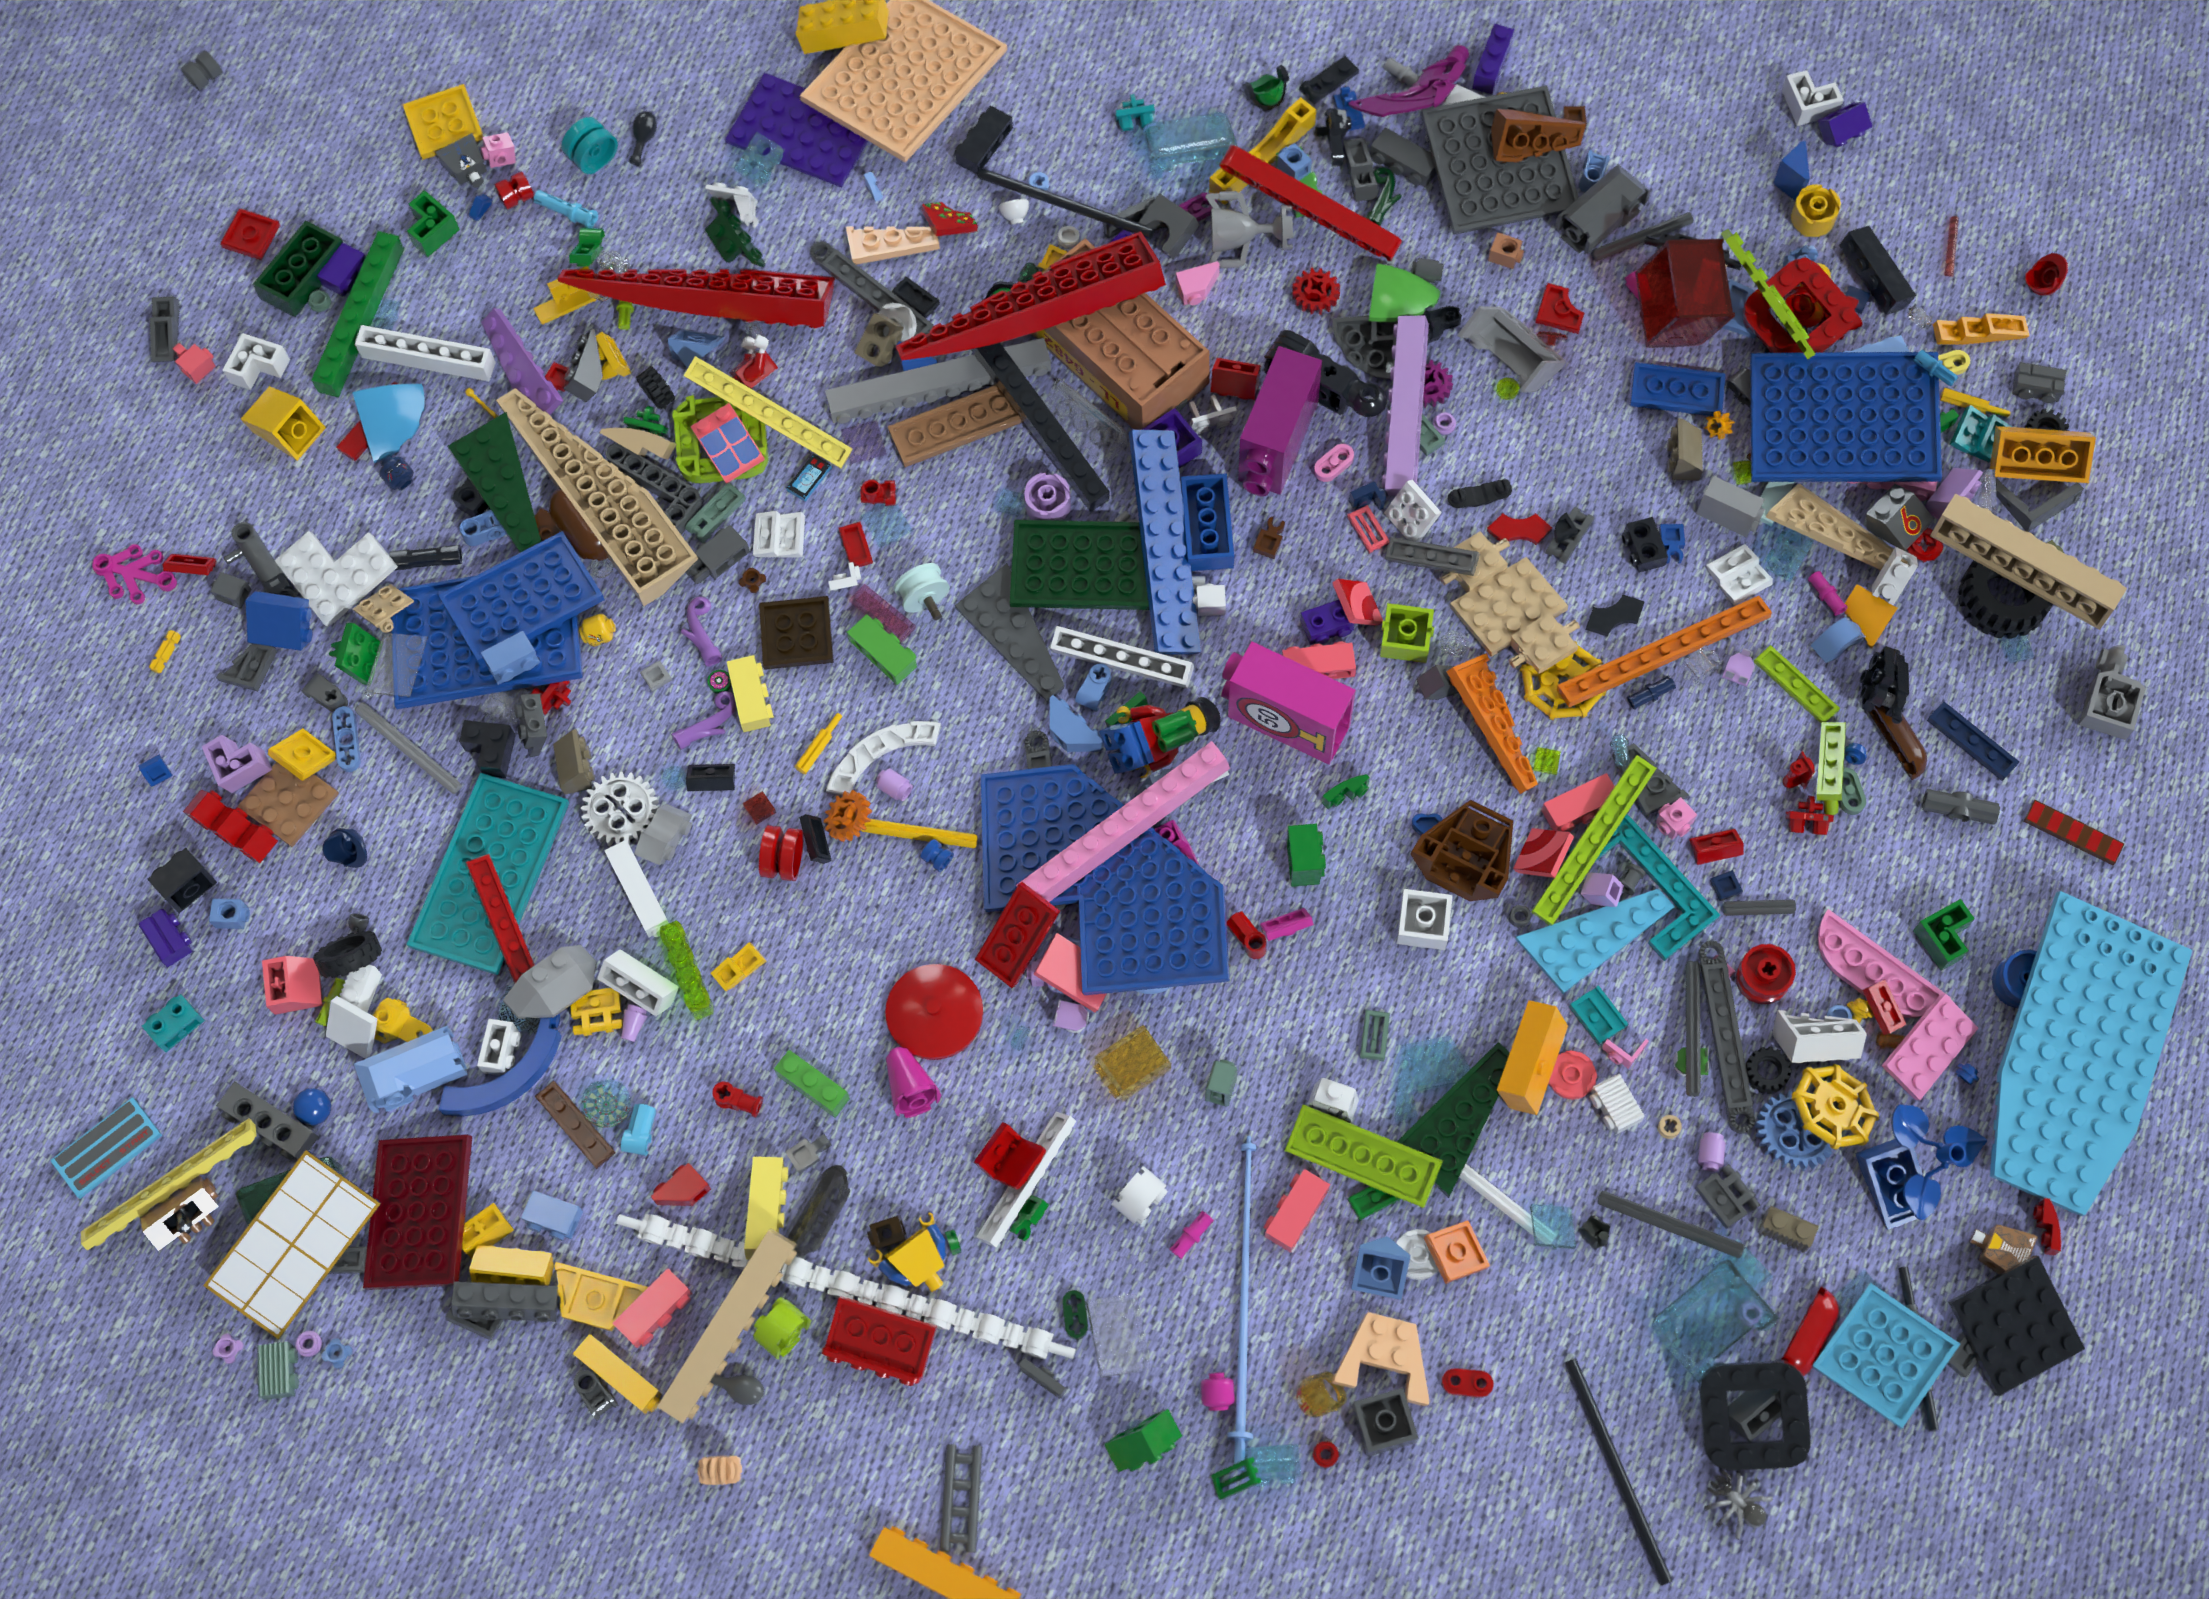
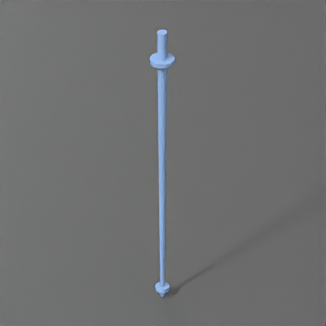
M1247 1136L1246 1143L1241 1145V1150L1246 1151L1236 1423L1235 1432L1227 1433V1439L1235 1440L1234 1464L1245 1460V1441L1253 1440V1433L1246 1432L1251 1151H1256V1145L1251 1144V1136Z

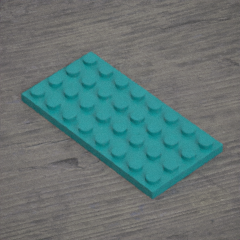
M480 773L407 942V946L424 953L498 975L503 965L504 957L475 889L466 862L487 854L490 855L519 926L569 806V800Z

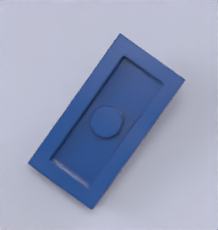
M1349 86L1342 87L1340 94L1333 95L1336 108L1344 109L1346 116L1351 117L1352 125L1348 131L1365 128L1362 112L1349 106V102L1357 100L1355 91L1350 92Z

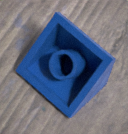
M1801 141L1781 160L1773 182L1777 188L1794 201H1796L1800 191L1807 187L1810 180L1806 141Z

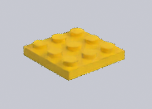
M464 84L402 104L422 160L437 156L436 151L471 133L474 135L476 142L483 140L484 136Z

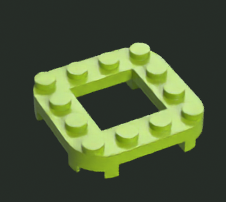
M694 395L685 397L686 401L673 411L676 462L679 471L686 481L702 484L724 481L710 458L701 459L699 439L691 426L725 406L728 402L720 397L695 399ZM730 404L739 419H742L744 427L765 458L764 461L733 480L751 478L763 473L768 464L766 424Z

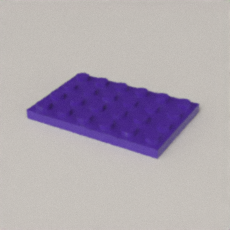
M764 73L725 138V142L842 188L868 140L802 102L800 95L806 88Z

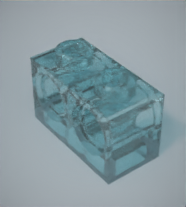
M756 132L734 170L762 187L763 184L770 180L771 171L774 166L778 165L782 160L784 150L775 142ZM770 147L769 154L763 156V151ZM759 166V171L752 175V169Z
M1790 528L1787 532L1782 530L1776 541L1779 546L1776 550L1772 548L1765 560L1769 562L1766 570L1791 583L1815 540ZM1789 542H1794L1798 546H1793ZM1779 560H1784L1788 564H1782Z

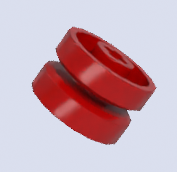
M766 826L759 853L760 877L773 879L779 872L782 880L796 881L803 854L804 838L802 829L788 828L783 833L780 826Z
M1760 944L1751 948L1740 962L1736 971V985L1741 994L1749 1001L1757 1004H1772L1779 1001L1793 984L1796 976L1795 963L1790 954L1783 948L1773 944Z

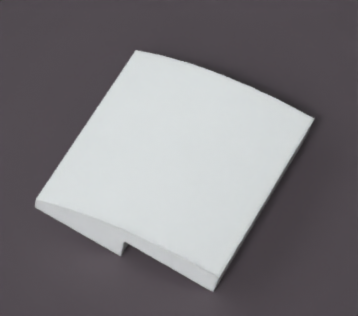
M777 511L756 513L753 555L755 557H803L805 515L802 512L782 515Z
M1746 544L1707 564V570L1733 606L1773 585V578L1759 565V558Z

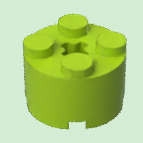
M782 1297L774 1302L771 1307L772 1310L767 1316L763 1314L757 1319L754 1324L757 1330L753 1334L754 1340L777 1360L780 1358V1355L785 1357L801 1340L799 1335L802 1329L808 1330L811 1324L810 1318L790 1301L784 1300Z

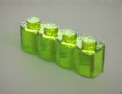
M677 920L661 926V940L668 951L669 961L676 972L677 982L684 994L685 1004L691 1015L696 1020L712 1015L714 1013L713 1002L706 990L705 981L698 969L697 960L689 946V939L684 928Z

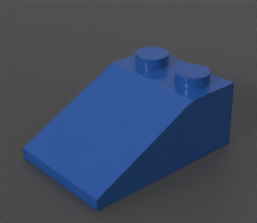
M1896 1139L1855 1153L1861 1173L1886 1229L1889 1230L1916 1220L1917 1218L1907 1206L1903 1196V1188L1907 1179L1916 1174L1923 1176L1915 1148H1905Z

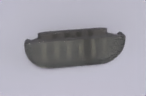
M840 1165L829 1167L818 1177L785 1234L787 1239L797 1244L794 1248V1251L797 1252V1257L815 1252L820 1247L848 1199L850 1193L847 1179L848 1173Z

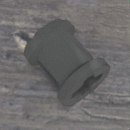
M1627 863L1625 872L1618 879L1624 885L1622 891L1628 895H1633L1636 891L1637 883L1640 879L1644 878L1645 871L1633 863Z

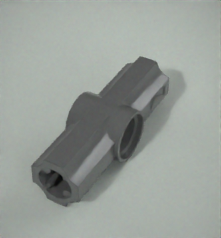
M1926 789L1922 810L1948 815L1951 820L1957 818L1962 819V822L1973 820L1995 825L2000 813L1999 803L1975 799L1972 794L1957 791L1951 794Z

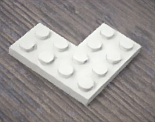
M310 531L305 533L275 560L302 597L309 599V606L327 627L341 618L398 568L376 538L369 532L336 561Z

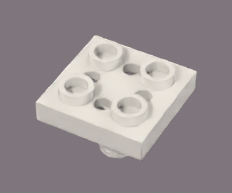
M1413 480L1405 483L1384 512L1407 540L1418 542L1422 540L1442 513Z

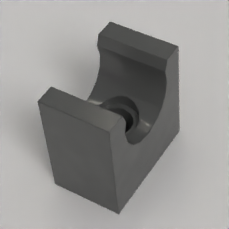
M1160 193L1139 221V224L1151 227L1154 231L1160 228L1170 230V236L1163 245L1162 250L1173 260L1179 255L1200 225L1193 215Z

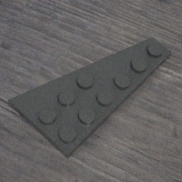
M1006 563L959 601L955 608L1029 685L1048 702L1052 695L1056 696L1065 688L1064 683L1028 607H1010L1011 570Z

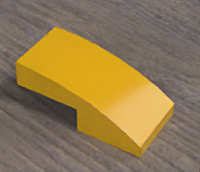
M749 942L732 958L727 957L710 974L727 992L767 960Z

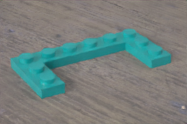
M1626 814L1596 861L1620 844L1683 913L1648 942L1654 951L1666 961L1720 917V914L1634 820ZM1574 846L1570 850H1568V855L1570 854Z

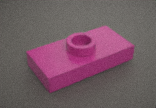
M1305 908L1265 921L1260 924V927L1267 940L1270 941L1282 936L1293 935L1296 931L1314 924L1310 914Z

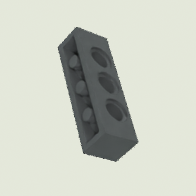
M235 1081L216 1105L223 1111L221 1116L231 1123H234L235 1120L242 1123L250 1118L256 1125V1133L262 1136L259 1141L271 1149L276 1145L281 1149L279 1154L290 1161L294 1158L299 1160L305 1150L309 1151L319 1138L313 1131ZM251 1107L250 1113L243 1116L244 1109ZM271 1119L270 1125L262 1128L263 1122ZM291 1132L287 1140L281 1141L284 1133Z

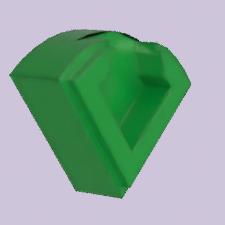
M955 1230L946 1231L945 1234L952 1255L961 1253L962 1250Z

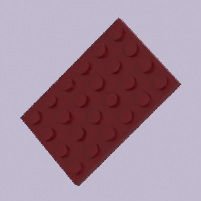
M464 1134L378 1141L373 1198L378 1199L381 1204L370 1218L363 1281L364 1289L380 1290L454 1286V1282H459L472 1136Z

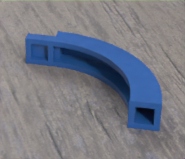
M560 1014L551 1018H540L539 1027L531 1047L521 1061L506 1074L478 1086L460 1088L444 1086L439 1111L444 1116L456 1117L484 1114L499 1109L526 1093L546 1072L558 1050L562 1035L554 1028L559 1026Z

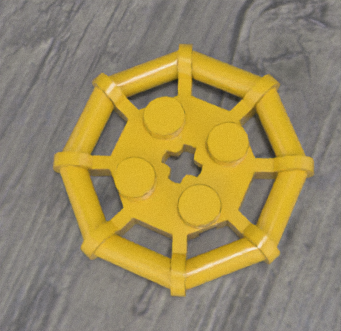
M1578 645L1576 652L1540 674L1530 664L1525 663L1520 667L1525 692L1523 698L1526 702L1529 701L1549 716V719L1553 721L1555 718H1585L1597 701L1606 695L1607 691L1587 699L1583 704L1578 703L1574 705L1575 708L1557 709L1558 704L1565 703L1557 691L1558 677L1565 676L1568 678L1567 680H1570L1601 666L1603 662ZM1573 654L1578 656L1580 659H1582L1589 665L1585 667L1581 666L1579 663L1572 659ZM1532 676L1539 679L1540 688L1537 690L1533 688ZM1543 694L1554 703L1553 707L1538 696Z
M1837 1064L1828 1067L1805 1068L1802 1071L1803 1076L1796 1090L1791 1094V1099L1796 1103L1804 1124L1803 1129L1805 1131L1809 1130L1835 1150L1845 1146L1866 1145L1869 1142L1868 1137L1875 1122L1879 1120V1113L1875 1111L1866 1088L1868 1085L1842 1070L1841 1066ZM1830 1076V1078H1832V1081L1827 1083V1081H1823L1821 1077ZM1810 1083L1815 1086L1813 1094L1806 1092ZM1858 1098H1860L1861 1103H1862V1104H1860V1105H1858L1857 1100H1856V1099H1858ZM1835 1101L1838 1103V1108L1841 1110H1838L1833 1106V1103ZM1806 1102H1808V1103L1811 1104V1107H1810L1811 1114H1810V1112H1809V1109H1808V1106H1807ZM1860 1117H1863L1865 1120L1862 1127L1858 1124ZM1821 1122L1822 1124L1832 1130V1134L1816 1123ZM1850 1129V1131L1854 1134L1842 1137V1132L1844 1130Z

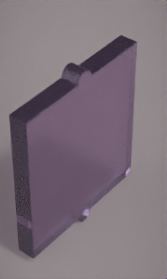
M877 420L864 424L857 423L856 426L841 429L845 445L853 449L849 456L851 464L865 460L869 462L873 458L887 455Z

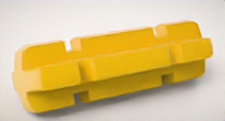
M169 630L165 636L166 641H162L154 655L156 658L150 662L149 668L153 672L161 673L165 667L163 665L164 662L167 663L175 649L174 644H178L181 638L180 634L176 631Z

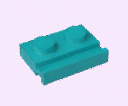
M1599 985L1569 1005L1571 1011L1598 1046L1628 1026L1627 1021Z

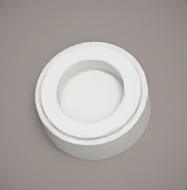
M1072 226L1062 227L1057 234L1059 244L1065 248L1076 246L1080 239L1079 231Z

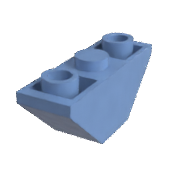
M1052 695L1050 697V737L1067 752H1101L1104 749V744L1100 732L1096 729L1091 730L1080 714L1075 715L1069 710V705L1060 698L1058 700Z

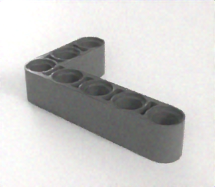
M612 444L607 447L605 455L609 463L614 464L623 474L631 477L636 484L670 503V506L664 513L682 535L686 530V524L702 509V500L698 490L620 444ZM622 456L621 458L614 460L615 457ZM652 478H658L655 481H650ZM676 488L675 491L668 492L670 489ZM691 499H695L694 502H692V503H687V501H689V500H691ZM676 517H682L679 520H673Z

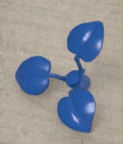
M1898 1104L1891 1118L1892 1132L1897 1142L1908 1149L1915 1148L1919 1141L1923 1144L1937 1147L1936 1158L1941 1162L1940 1166L1927 1172L1925 1177L1918 1174L1909 1177L1903 1188V1196L1907 1206L1917 1219L1924 1220L1935 1210L1941 1197L1940 1184L1936 1180L1930 1179V1177L1943 1169H1948L1949 1164L1957 1167L1971 1165L1982 1147L1986 1144L1987 1139L1971 1128L1957 1125L1949 1127L1944 1132L1943 1141L1945 1144L1926 1140L1923 1136L1929 1130V1121L1924 1111L1913 1105Z

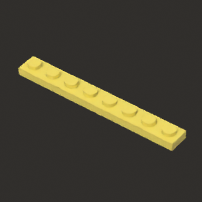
M696 356L684 374V377L841 469L853 451L851 447Z
M248 1118L82 1230L81 1245L87 1251L94 1246L101 1245L108 1236L114 1232L122 1231L136 1217L144 1216L151 1207L157 1203L165 1202L176 1190L187 1187L194 1178L209 1172L216 1163L221 1160H227L234 1151L242 1146L249 1145L257 1136L254 1122Z

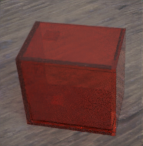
M1724 239L1668 240L1635 272L1646 348L1702 345L1735 317V312L1732 311L1722 245Z

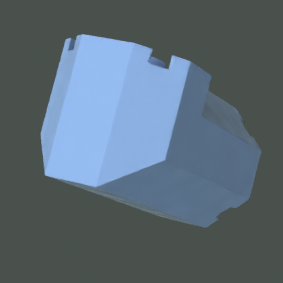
M448 1026L442 1027L354 1063L368 1107L374 1113H379V1108L385 1107L386 1112L413 1102L414 1094L418 1097L421 1093L468 1075L459 1045L451 1041V1038L454 1037L451 1029Z

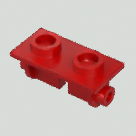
M1803 751L1799 754L1797 760L1790 765L1788 774L1782 780L1786 788L1791 789L1801 785L1805 789L1815 772L1812 760L1806 757Z

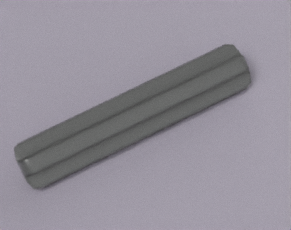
M1793 899L1726 901L1723 904V913L1726 916L1793 914L1796 911V902Z

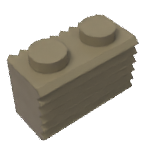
M1770 1205L1765 1211L1758 1233L1805 1253L1812 1246L1819 1226Z

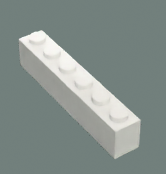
M361 325L355 342L358 352L365 359L483 381H490L496 363L491 350L488 348Z
M1059 626L1056 627L1050 647L1057 654L1094 664H1105L1112 669L1188 689L1194 669L1193 663Z

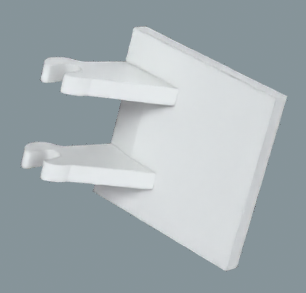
M714 182L713 185L706 184L705 189L713 197L736 202L742 222L745 221L746 226H749V223L752 221L753 227L758 225L759 221L756 217L758 201L747 188L735 186L734 189L726 188L727 185Z
M1213 395L1210 400L1215 412L1200 416L1194 401L1189 402L1193 416L1190 426L1197 434L1207 432L1209 430L1208 427L1217 425V428L1228 426L1235 416L1236 406L1222 410L1216 395Z

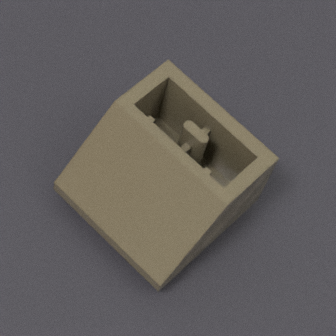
M1678 418L1675 427L1671 428L1670 438L1667 439V452H1671V458H1668L1667 471L1671 472L1672 480L1699 481L1703 472L1702 430L1686 420Z
M574 729L553 744L559 784L564 795L592 789L591 781H595L593 768L589 764V760L592 759L589 745H586L585 737H580L577 729Z

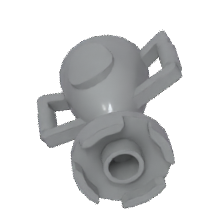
M1223 191L1206 194L1205 197L1212 206L1211 238L1212 253H1214L1208 264L1217 262L1216 260L1221 252L1243 246L1240 260L1222 259V261L1218 262L1222 268H1240V266H1244L1250 241L1258 233H1273L1275 238L1281 240L1282 250L1293 249L1292 244H1287V239L1293 238V217L1286 215V211L1292 210L1291 205H1281L1280 215L1275 218L1273 223L1257 224L1249 216L1246 202L1241 192ZM1214 199H1220V201L1239 200L1242 213L1222 209Z

